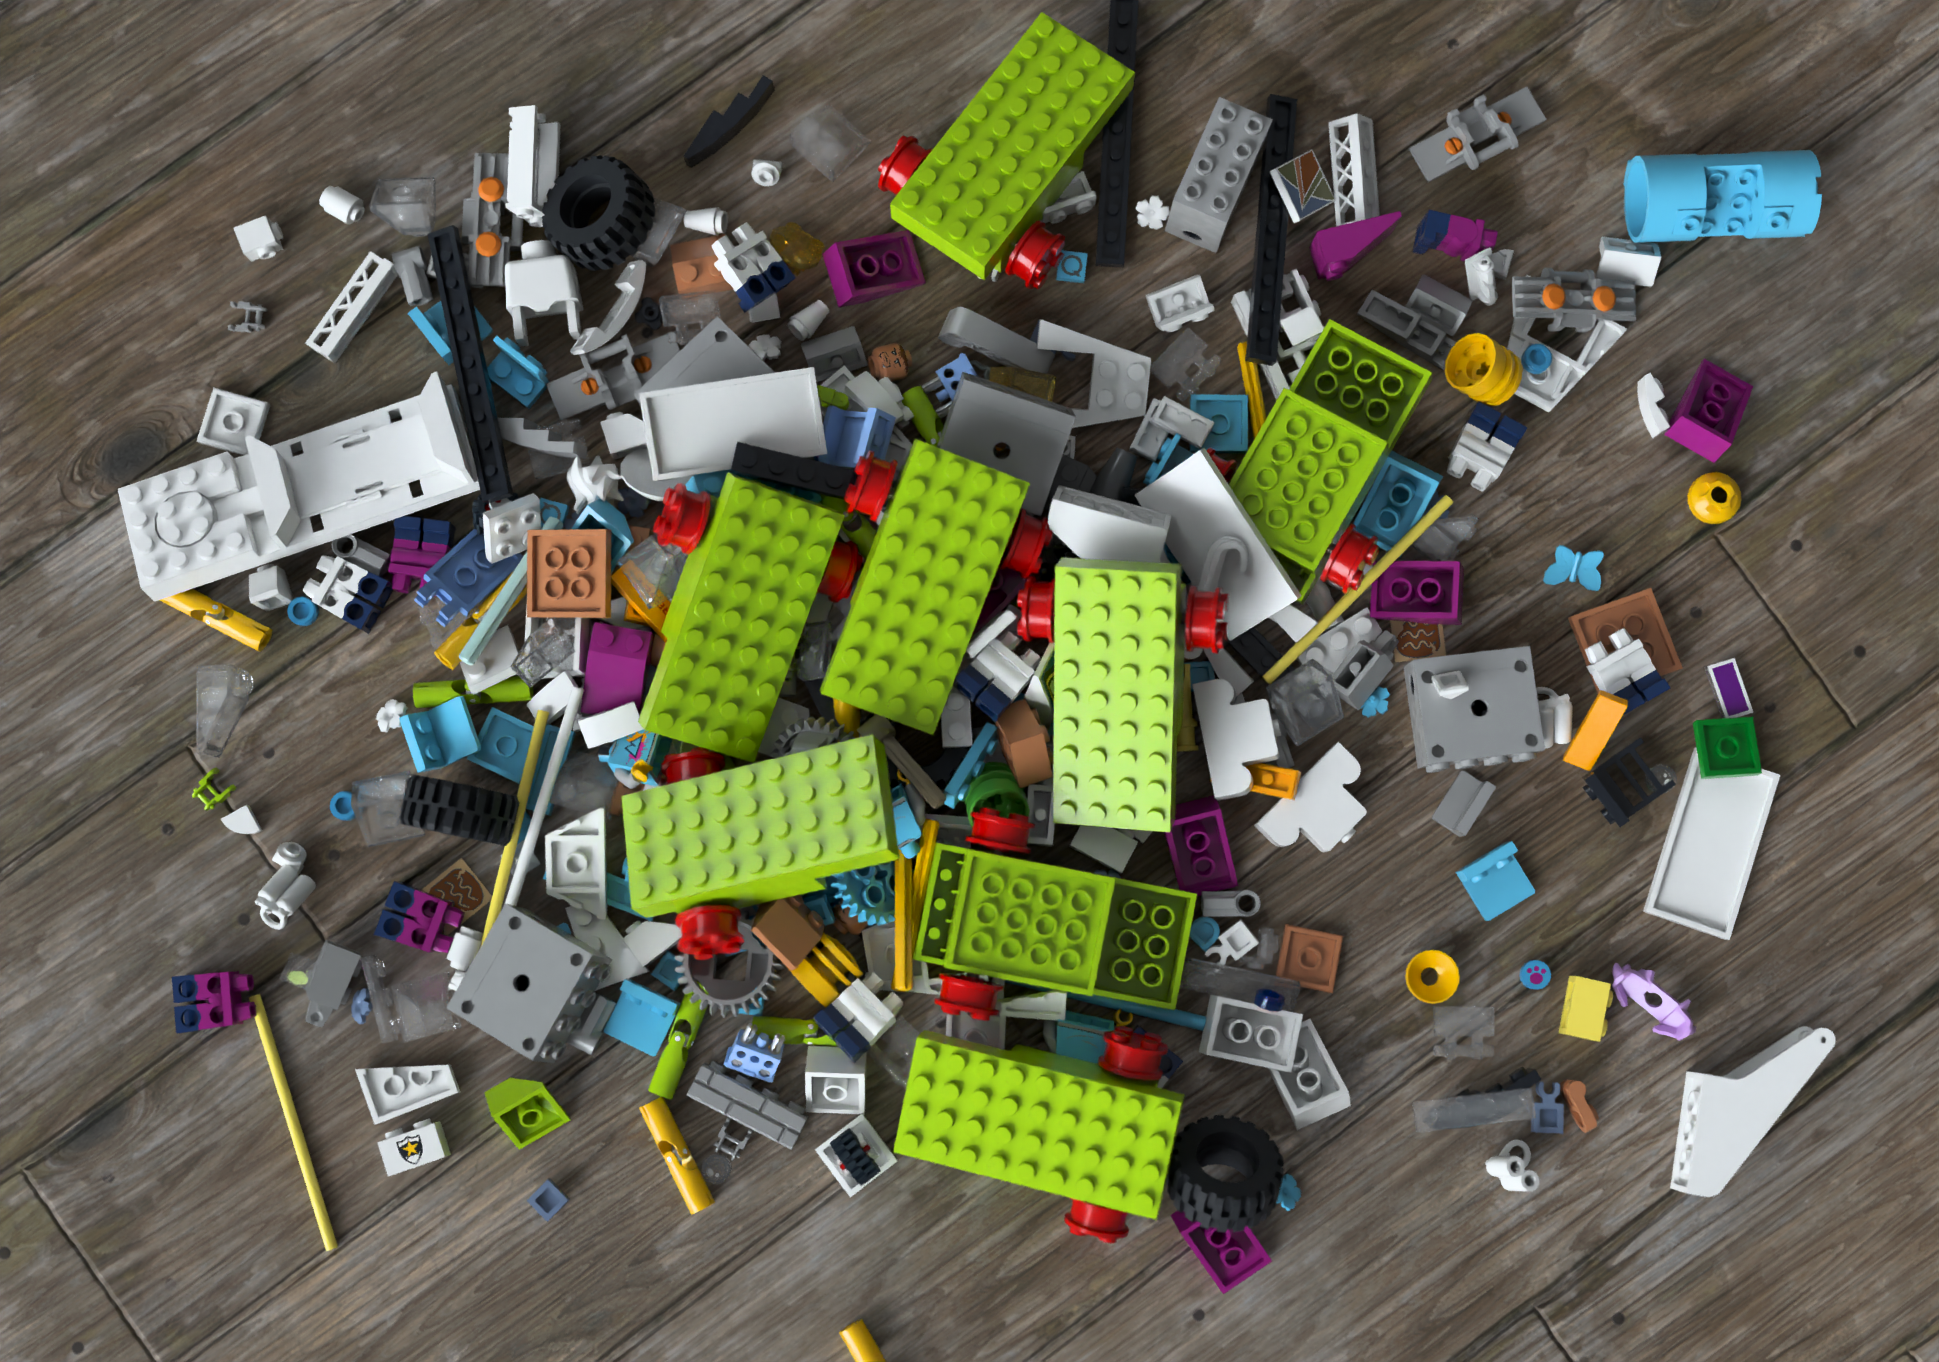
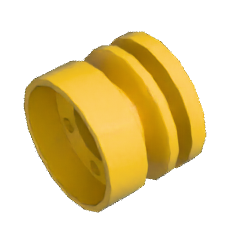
M1474 333L1458 340L1450 349L1445 360L1444 372L1448 383L1453 388L1468 395L1476 402L1479 401L1490 407L1500 405L1509 400L1517 391L1522 380L1523 367L1520 358L1514 352L1500 345L1487 335Z
M823 932L820 940L824 946L820 949L815 945L812 949L814 956L811 959L806 956L791 973L827 1008L841 994L835 985L838 980L849 987L852 982L845 975L848 971L858 979L864 974L853 955L836 938L834 939Z

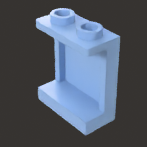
M829 405L823 422L828 454L814 456V460L855 470L859 457H866L869 450L874 451L875 457L885 460L896 417L878 408L868 407L867 412L845 411L836 406Z

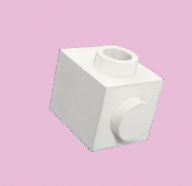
M266 215L234 227L243 254L251 261L259 258H271L276 255L277 251L283 249L280 239H283L282 231L277 222L272 223Z

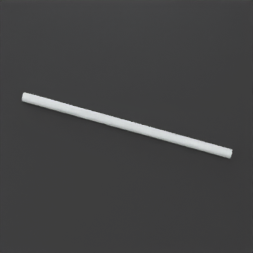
M575 686L572 688L505 901L506 904L517 906L583 696L584 689Z

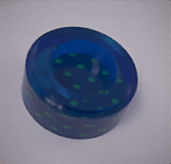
M1270 989L1257 990L1254 998V1003L1258 1007L1273 1012L1282 1011L1285 1002L1282 994Z

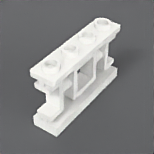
M1297 269L1292 270L1287 275H1283L1281 301L1291 297L1294 291L1301 307L1286 313L1281 304L1280 321L1312 306L1322 324L1319 318L1321 316L1320 308L1315 300L1311 301L1307 292L1309 290L1308 282L1304 275H1299ZM1251 289L1247 292L1243 290L1234 294L1231 301L1246 336H1248ZM1309 339L1284 351L1278 340V362L1293 356L1299 368L1288 373L1286 379L1278 362L1273 366L1260 364L1276 401L1284 387L1288 390L1290 389L1307 359L1304 351L1313 348L1317 340L1311 342Z

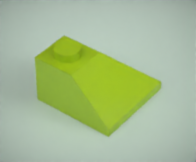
M508 1078L484 1092L491 1116L519 1150L570 1121L569 1115L543 1082Z

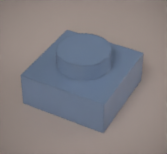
M549 1178L527 1202L548 1222L570 1198Z

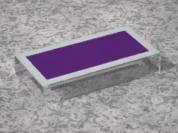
M1735 658L1704 667L1722 719L1737 718L1753 713Z

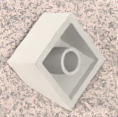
M808 1046L805 1070L806 1112L865 1114L867 1051L854 1063L839 1047Z

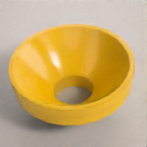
M1711 472L1698 477L1691 484L1687 495L1688 505L1693 515L1708 524H1720L1731 519L1741 504L1739 486L1730 476L1720 472ZM1715 487H1720L1726 491L1727 498L1724 503H1717L1713 500L1711 493Z
M1438 950L1420 952L1407 965L1405 972L1406 985L1414 997L1425 1003L1435 1004L1446 1001L1455 993L1459 985L1458 967L1454 960L1444 952ZM1426 968H1432L1437 973V981L1430 986L1425 985L1421 980V973Z

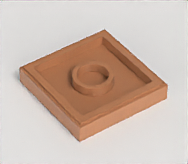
M1285 924L1274 982L1333 993L1343 936Z

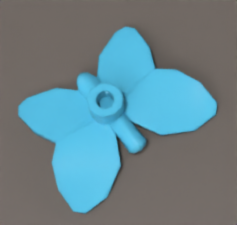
M1559 545L1555 552L1556 562L1548 567L1543 581L1545 584L1556 585L1564 582L1569 575V581L1575 582L1576 576H1578L1579 583L1586 589L1598 591L1601 587V577L1596 567L1601 563L1604 553L1598 550L1588 552L1582 556L1581 552L1574 554L1572 549Z

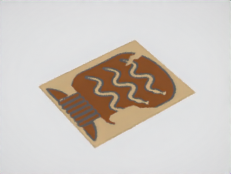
M1390 620L1391 632L1399 641L1394 649L1395 662L1446 656L1443 625Z
M462 858L422 889L424 892L453 902L452 906L465 912L462 923L492 899V895ZM445 923L442 934L449 935L457 927Z

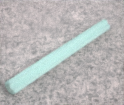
M549 517L541 530H562L563 523L557 518ZM527 551L460 652L459 658L464 663L469 665L475 664L527 584Z

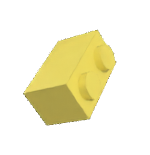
M1569 976L1558 1033L1600 1042L1601 1036H1605L1608 1026L1607 1019H1604L1606 1008L1611 1006L1613 1000V991L1610 990L1611 983L1579 976Z

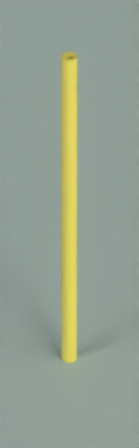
M1444 495L1364 575L1365 577L1358 590L1351 589L1348 594H1345L1318 621V624L1295 643L1262 678L1271 685L1453 504L1452 499Z
M537 711L517 793L519 807L512 838L504 846L481 946L501 912L549 716L547 711Z
M261 995L251 996L249 1001L254 1002L256 1005L257 1016L255 1020L323 1242L326 1251L338 1248Z

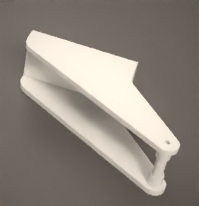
M1801 1026L1724 1076L1686 1071L1670 1188L1704 1197H1712L1719 1194L1832 1050L1836 1042L1834 1033L1827 1028L1813 1030L1810 1027Z

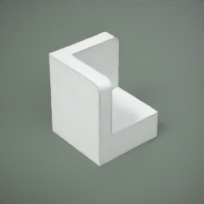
M1312 306L1281 320L1279 325L1280 332H1286L1293 346L1309 339L1311 342L1317 340L1324 329Z

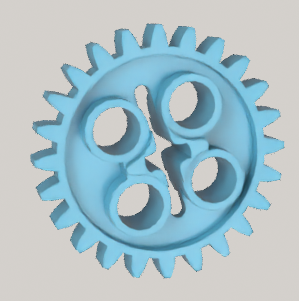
M895 860L859 868L857 871L855 869L832 875L836 877L837 881L831 883V887L839 889V892L834 897L843 898L844 901L841 904V909L850 907L849 917L858 915V923L867 921L868 926L875 924L881 926L895 921Z

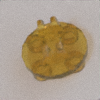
M788 222L786 226L773 229L768 238V241L786 264L795 267L793 273L796 276H799L801 271L804 272L806 269L816 267L823 257V242L803 231L797 223Z

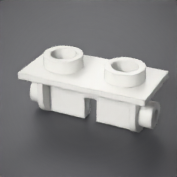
M1489 247L1465 260L1470 299L1473 301L1479 298L1487 306L1495 304L1498 299V294L1495 291L1496 283L1492 250Z

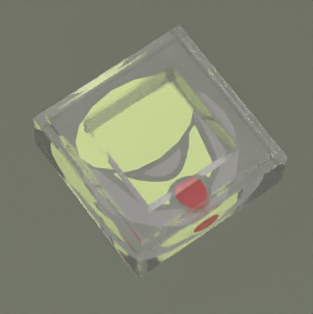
M291 952L280 980L305 990L316 961Z

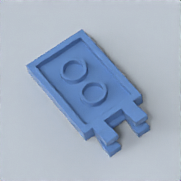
M473 529L424 574L423 579L428 583L417 591L418 596L415 597L414 601L423 608L436 595L446 604L439 610L440 615L436 618V621L443 627H446L459 611L467 617L515 570L523 555L518 553L491 564L485 554L484 533L479 535L477 529Z

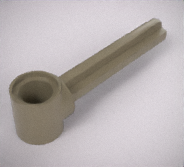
M874 714L857 729L862 737L873 734L885 745L886 755L932 808L936 809L944 804L947 799L946 795L896 740V729L886 717Z

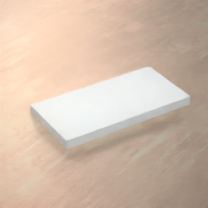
M814 367L639 393L653 481L729 470L732 466L737 442L802 458L828 454Z
M1205 448L1135 494L1142 507L1171 515L1165 543L1179 564H1182V568L1192 584L1197 586V588L1208 550L1214 541L1225 536L1235 537L1241 540L1247 547L1249 556L1246 570L1244 572L1239 570L1240 553L1238 550L1230 549L1225 555L1217 587L1223 588V593H1229L1228 611H1225L1223 622H1228V638L1230 641L1301 597L1296 586Z
M1694 748L1643 912L1724 940H1730L1778 785L1779 774L1762 769V773L1758 776L1701 779L1697 748Z

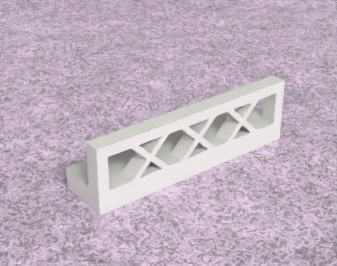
M1356 113L1329 122L1333 189L1336 199L1334 201L1336 226L1380 216L1372 119ZM1348 125L1349 134L1344 142L1339 140L1338 128ZM1348 151L1351 154V161L1346 169L1341 167V158ZM1349 178L1353 181V189L1348 196H1345L1343 194V186ZM1351 205L1355 208V220L1345 223V213Z
M370 251L305 344L333 363H336L398 274L394 264L385 258L381 259ZM373 262H376L379 266L368 280L367 270ZM363 287L352 302L351 293L354 288ZM348 309L336 325L335 315L337 312ZM331 332L321 347L316 344L322 334Z

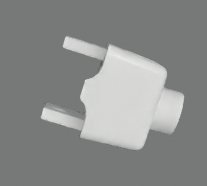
M548 240L524 243L521 245L522 260L510 261L505 265L506 309L513 318L516 342L520 347L529 346L526 318L567 313L569 333L574 340L578 339L582 334L579 312L583 311V304L574 265L568 256L556 255L555 247Z

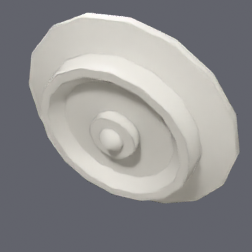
M648 448L637 449L626 455L620 464L621 477L627 486L642 496L655 501H663L666 490L669 487L674 488L678 483L686 484L693 476L653 481Z

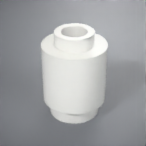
M328 186L320 197V205L324 207L325 212L349 225L358 222L364 214L363 200L338 186Z
M461 926L460 931L455 933L446 958L451 960V967L467 972L468 967H470L480 949L482 932Z

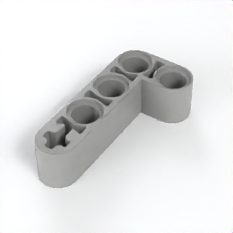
M956 307L949 311L938 336L946 344L958 348L967 346L1040 382H1044L1055 357L1052 351L1038 349L1037 343L964 307Z

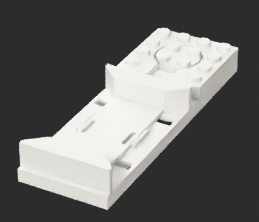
M436 371L431 373L424 389L418 396L272 446L252 436H247L244 438L249 454L233 458L226 451L118 488V493L140 587L155 602L478 491L480 487L470 438L457 393L452 384L445 385ZM400 416H401V418H402V420H399V421H396V422H393V423L391 422V419H394V418H397V417H400ZM303 450L304 452L303 454L293 456V453ZM420 480L424 495L413 498L409 483ZM320 514L324 529L314 532L310 517Z

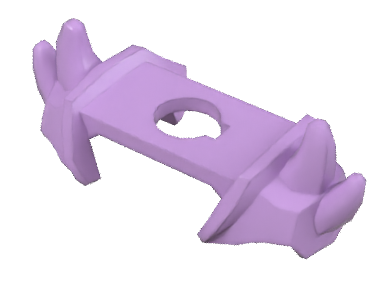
M1614 963L1612 969L1614 978L1612 988L1621 1006H1628L1627 997H1631L1658 1019L1660 1024L1654 1026L1652 1030L1661 1035H1667L1679 1041L1695 1033L1697 1028L1693 1026V1020L1687 1012L1691 1003L1689 999L1680 1003L1653 981L1655 974L1653 970L1641 968L1636 971L1631 969L1629 964L1621 968L1618 963ZM1647 991L1649 993H1657L1662 997L1663 1001L1660 1005H1651L1647 1002L1646 994L1644 993Z

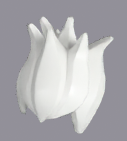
M596 456L590 466L582 467L580 458H575L572 466L567 471V481L576 498L573 510L577 514L587 504L600 498L604 502L608 501L614 507V499L624 500L618 492V480L622 477L618 474L615 464H603L600 456Z

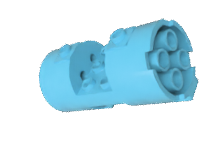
M1811 150L1759 151L1740 154L1635 156L1627 162L1623 182L1625 187L1624 210L1628 234L1635 243L1694 241L1697 237L1744 235L1747 239L1805 237V234H1811L1814 231L1821 209L1822 194H1818V183L1816 178L1821 177L1819 162Z

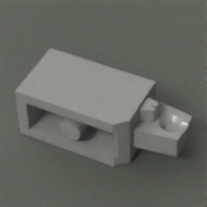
M1385 630L1375 641L1372 640L1368 643L1362 640L1358 642L1327 681V684L1336 696L1359 711L1394 666L1390 660L1394 655L1392 653L1399 643L1395 635Z
M325 940L305 986V991L310 1000L305 1017L306 1022L323 1027L333 1009L338 1010L340 1004H346L351 993V988L348 987L352 976L357 978L363 965V961L359 960L361 955L358 951Z

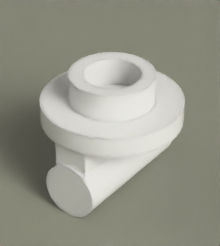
M753 160L751 174L756 183L762 186H772L778 182L782 172V162Z
M285 842L278 846L272 860L281 866L289 865L293 867L299 875L304 868L303 863L307 854L305 849L298 843Z

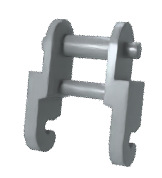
M230 302L231 307L245 309L246 316L245 323L236 325V327L228 325V330L252 333V329H256L255 331L265 329V325L261 323L262 313L267 312V308L262 307L261 304L254 306L251 302ZM250 312H256L255 323H249Z
M727 1117L717 1136L721 1139L719 1143L715 1142L714 1146H716V1153L721 1150L731 1155V1161H733L735 1157H740L741 1154L738 1151L745 1148L753 1130L749 1129L744 1140H738L726 1132L731 1118ZM725 1138L738 1144L735 1150L723 1145Z

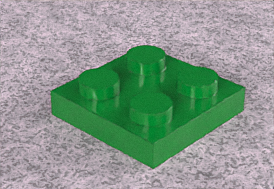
M1753 717L1706 719L1693 722L1701 779L1758 776L1762 773Z

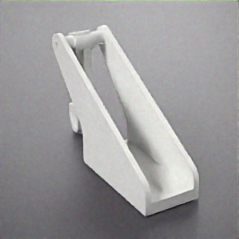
M1058 485L1052 499L1048 524L1054 534L1078 557L1082 559L1170 563L1164 551V543L1171 520L1170 514ZM1225 536L1218 538L1211 544L1202 570L1198 591L1215 592L1225 555L1230 549L1238 550L1240 553L1239 570L1241 572L1246 570L1249 553L1241 540ZM1186 593L1185 613H1186L1187 599H1188L1187 593ZM1184 644V657L1195 659L1201 655L1203 648H1194L1193 652H1187L1186 645Z

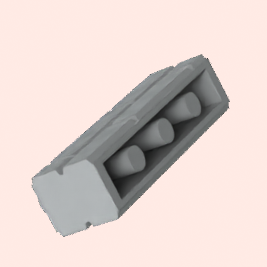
M712 1060L710 1065L706 1062L702 1064L687 1096L791 1150L793 1149L809 1118L808 1115L804 1114L806 1108L792 1101L788 1105L778 1100L780 1095L764 1087L762 1092L752 1087L753 1081L743 1075L738 1074L734 1078L726 1073L727 1067Z

